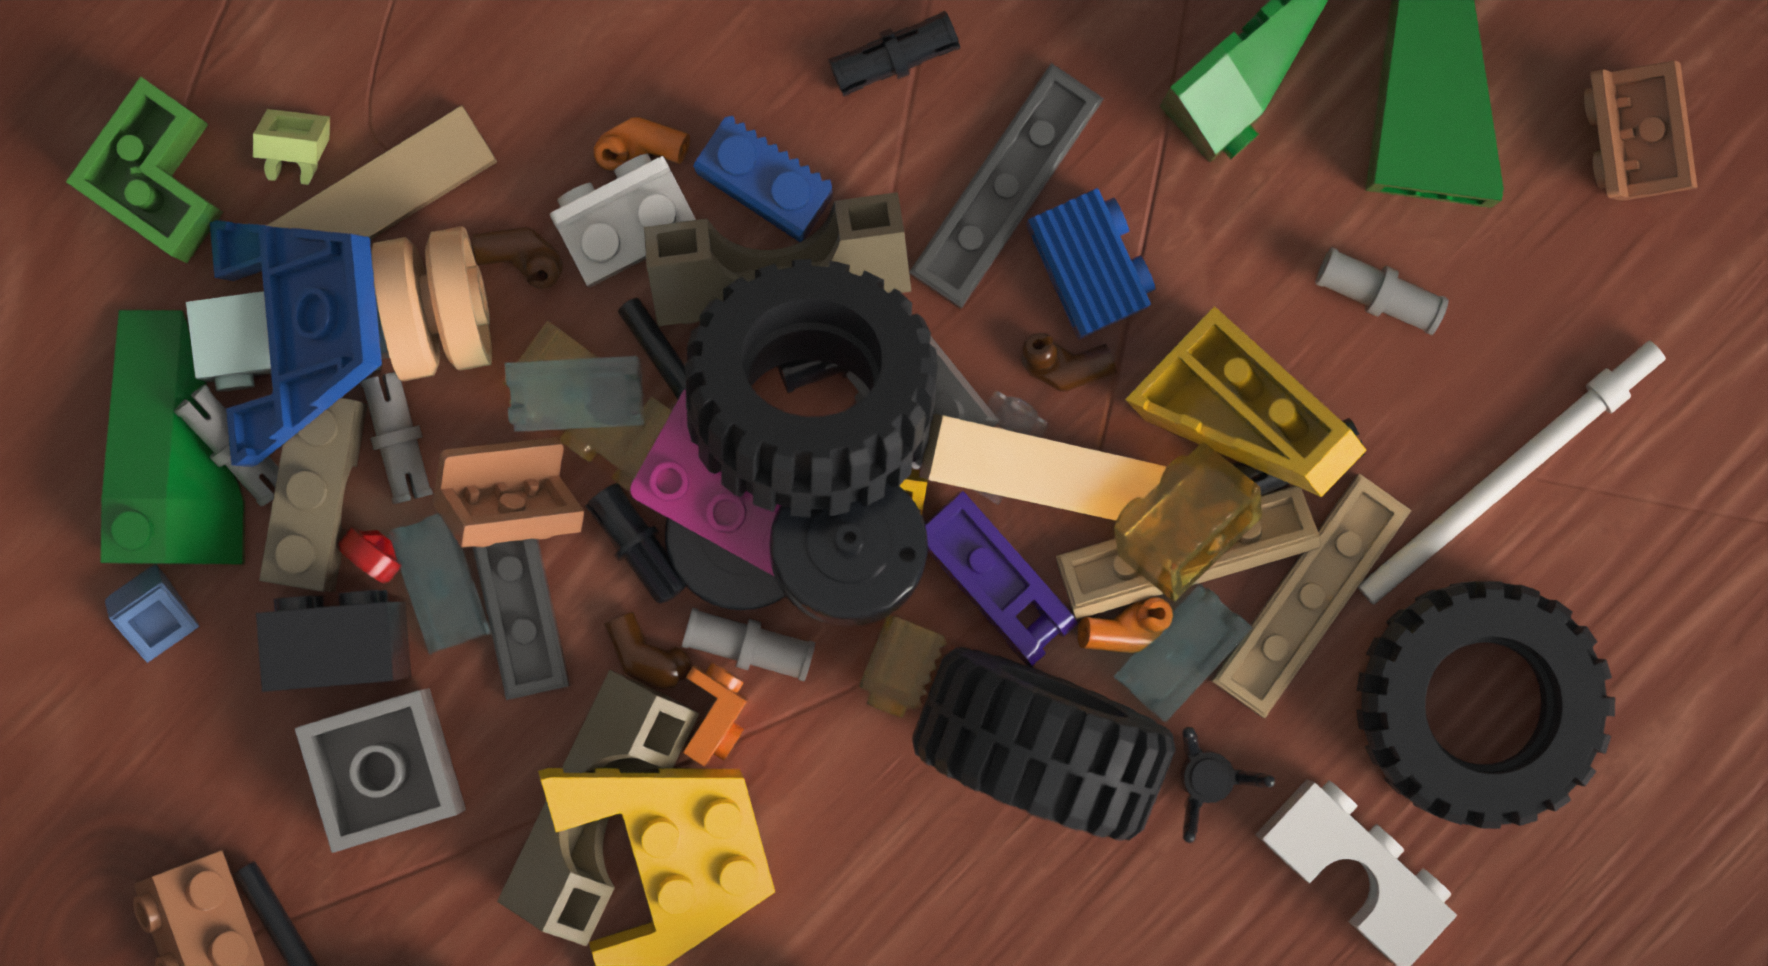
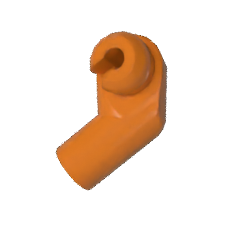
M633 117L601 135L594 146L593 155L596 163L601 168L613 171L623 163L643 154H652L658 157L664 156L666 160L681 164L689 149L690 134L644 118Z
M1152 597L1132 603L1114 619L1084 617L1078 626L1077 637L1079 646L1095 650L1126 653L1140 652L1170 626L1173 619L1172 608L1166 600Z

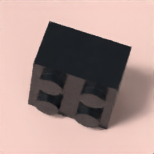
M387 590L338 593L339 606L334 607L324 606V596H298L273 599L274 612L256 613L262 692L412 678L406 603L388 602Z

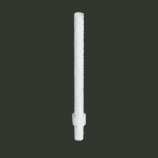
M1648 340L1613 371L1605 368L1586 384L1588 390L1586 394L1363 580L1358 586L1362 594L1371 604L1375 605L1604 411L1610 414L1613 413L1631 397L1629 390L1666 360L1662 351L1652 341Z

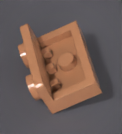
M1673 60L1614 72L1605 69L1592 71L1590 73L1592 88L1585 89L1584 104L1590 125L1598 127L1601 150L1593 153V170L1598 187L1600 189L1606 188L1608 198L1620 201L1698 188L1680 62Z
M555 437L446 449L440 453L433 505L461 547H487L494 543L524 539L541 540L556 535L581 532L584 510L559 476L564 447Z
M222 850L134 884L137 896L133 899L136 918L146 933L151 932L160 955L155 960V966H265Z

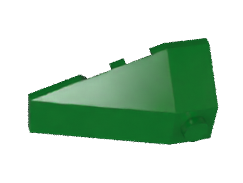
M119 310L101 497L100 563L245 565V498L239 480H236L235 475L226 465L218 467L212 461L210 455L213 451L181 417L174 413V410L186 399L204 418L207 417L206 411L191 396L199 387L207 385V382L195 377L189 323L183 310Z

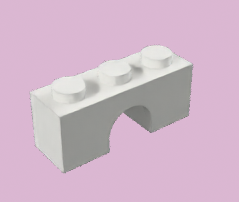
M1306 779L1255 835L1308 883H1311L1327 865L1341 859L1358 861L1368 874L1370 890L1365 904L1349 920V923L1395 966H1411L1456 918L1457 914L1444 903L1450 897V891L1424 868L1416 876L1397 859L1404 849L1377 824L1369 832L1364 829L1350 815L1357 808V805L1333 782L1328 780L1321 788L1315 782Z

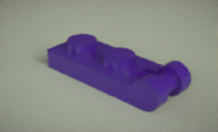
M964 491L958 492L925 522L928 553L995 627L1012 651L1026 665L1034 666L1046 654L1043 648L1054 637L1060 635L1064 638L1078 625L1073 614ZM1029 603H1032L1041 616L1026 629L1015 616Z

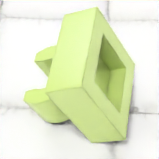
M272 109L266 110L253 133V157L266 159L264 171L268 180L276 181L281 172L282 161L296 162L300 166L301 184L308 185L317 170L318 161L330 140V116Z

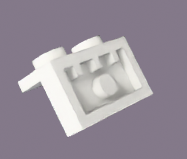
M648 154L637 156L614 170L618 179L596 190L592 183H586L570 190L557 199L561 208L549 215L555 227L559 230L589 288L646 259L644 227L696 220L664 156L651 161Z

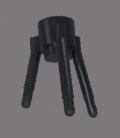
M1186 727L1182 734L1184 752L1188 759L1184 762L1181 770V783L1189 795L1184 803L1186 810L1183 824V840L1186 843H1192L1198 831L1200 808L1203 803H1215L1226 798L1232 791L1233 785L1270 788L1275 784V778L1264 773L1233 769L1231 763L1224 756L1209 750L1202 751L1194 728Z

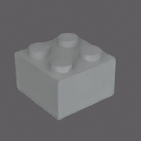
M430 688L411 692L295 728L332 853L452 817L466 810Z

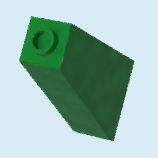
M1391 0L1365 191L1491 208L1502 201L1504 187L1475 1Z

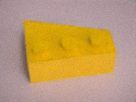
M1215 306L1125 399L1145 421L1320 497L1366 451L1346 424Z

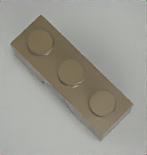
M340 398L283 444L259 581L322 592L336 591L342 553L338 549V543L346 533V529H343L341 525L343 497L349 473L352 467H357L367 404L357 400Z

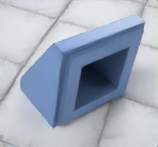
M156 564L113 592L105 600L110 621L147 663L199 627L198 621L169 579Z

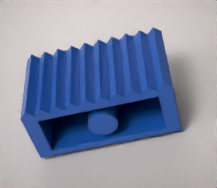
M734 115L723 119L693 165L698 176L798 242L807 238L833 198L830 179L821 181L820 172L811 174L809 165L800 167L798 158L789 160L788 151L778 152L777 144L768 145L766 137L757 138L756 131H747L745 123L736 124Z
M1097 188L1028 219L1026 224L1028 232L1078 340L1142 312L1151 306L1147 294L1156 290L1153 278L1141 255L1132 259L1129 257L1120 237L1129 232V227L1114 197L1104 201Z

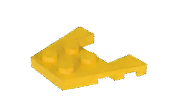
M546 768L538 771L556 832L621 813L629 837L652 922L590 941L589 946L595 966H667L775 893L746 783L740 769H658V773H620L619 768H595V773H564L563 768Z

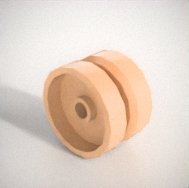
M460 226L430 233L425 247L427 274L417 247L406 237L373 243L372 267L377 305L386 346L398 379L400 381H408L435 375L440 360L438 334L448 361L457 370L461 371L491 365L492 346L487 296L479 266H477L466 229Z

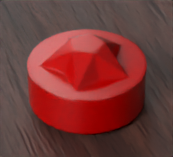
M351 526L338 543V549L344 556L381 583H389L403 565L396 558L391 539L379 530L361 531Z

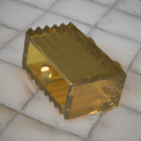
M894 615L887 616L859 685L860 688L870 692L866 704L903 718L907 707L912 709L921 707L922 703L919 697L927 694L924 685L932 682L929 672L937 669L933 660L942 657L938 648L947 645L944 637L939 633Z

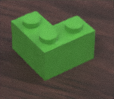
M142 77L138 79L66 181V183L167 254L185 263L189 262L210 232V222L218 220L223 214L222 210L172 176L209 124Z

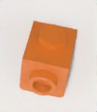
M711 662L706 671L695 665L691 668L686 678L718 699L683 753L705 767L713 755L724 761L738 741L744 728L736 724L735 721L749 699L738 693L744 682L713 662Z

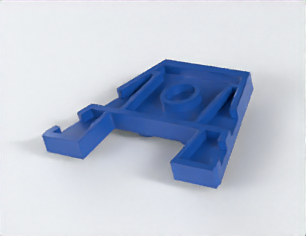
M218 220L210 222L214 278L236 281L262 272L273 387L271 395L226 409L231 465L243 467L258 465L382 365L370 237L349 233L298 228L290 229Z

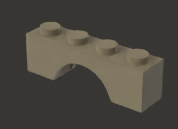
M898 192L834 201L828 218L813 235L795 245L773 250L751 249L735 244L723 237L707 218L644 227L646 264L658 326L700 321V314L708 303L716 298L723 302V289L738 278L743 277L749 282L755 279V270L775 263L778 270L792 267V260L812 259V266L829 267L830 261L850 265L849 272L861 276L864 270L883 279L884 290L888 293L894 288L901 293L911 292L905 233Z
M609 670L562 767L564 773H595V768H619L620 773H656L658 769H673L699 713L653 687ZM546 800L497 902L542 932L587 946L615 889L607 874L603 857L604 834L610 816L556 832Z

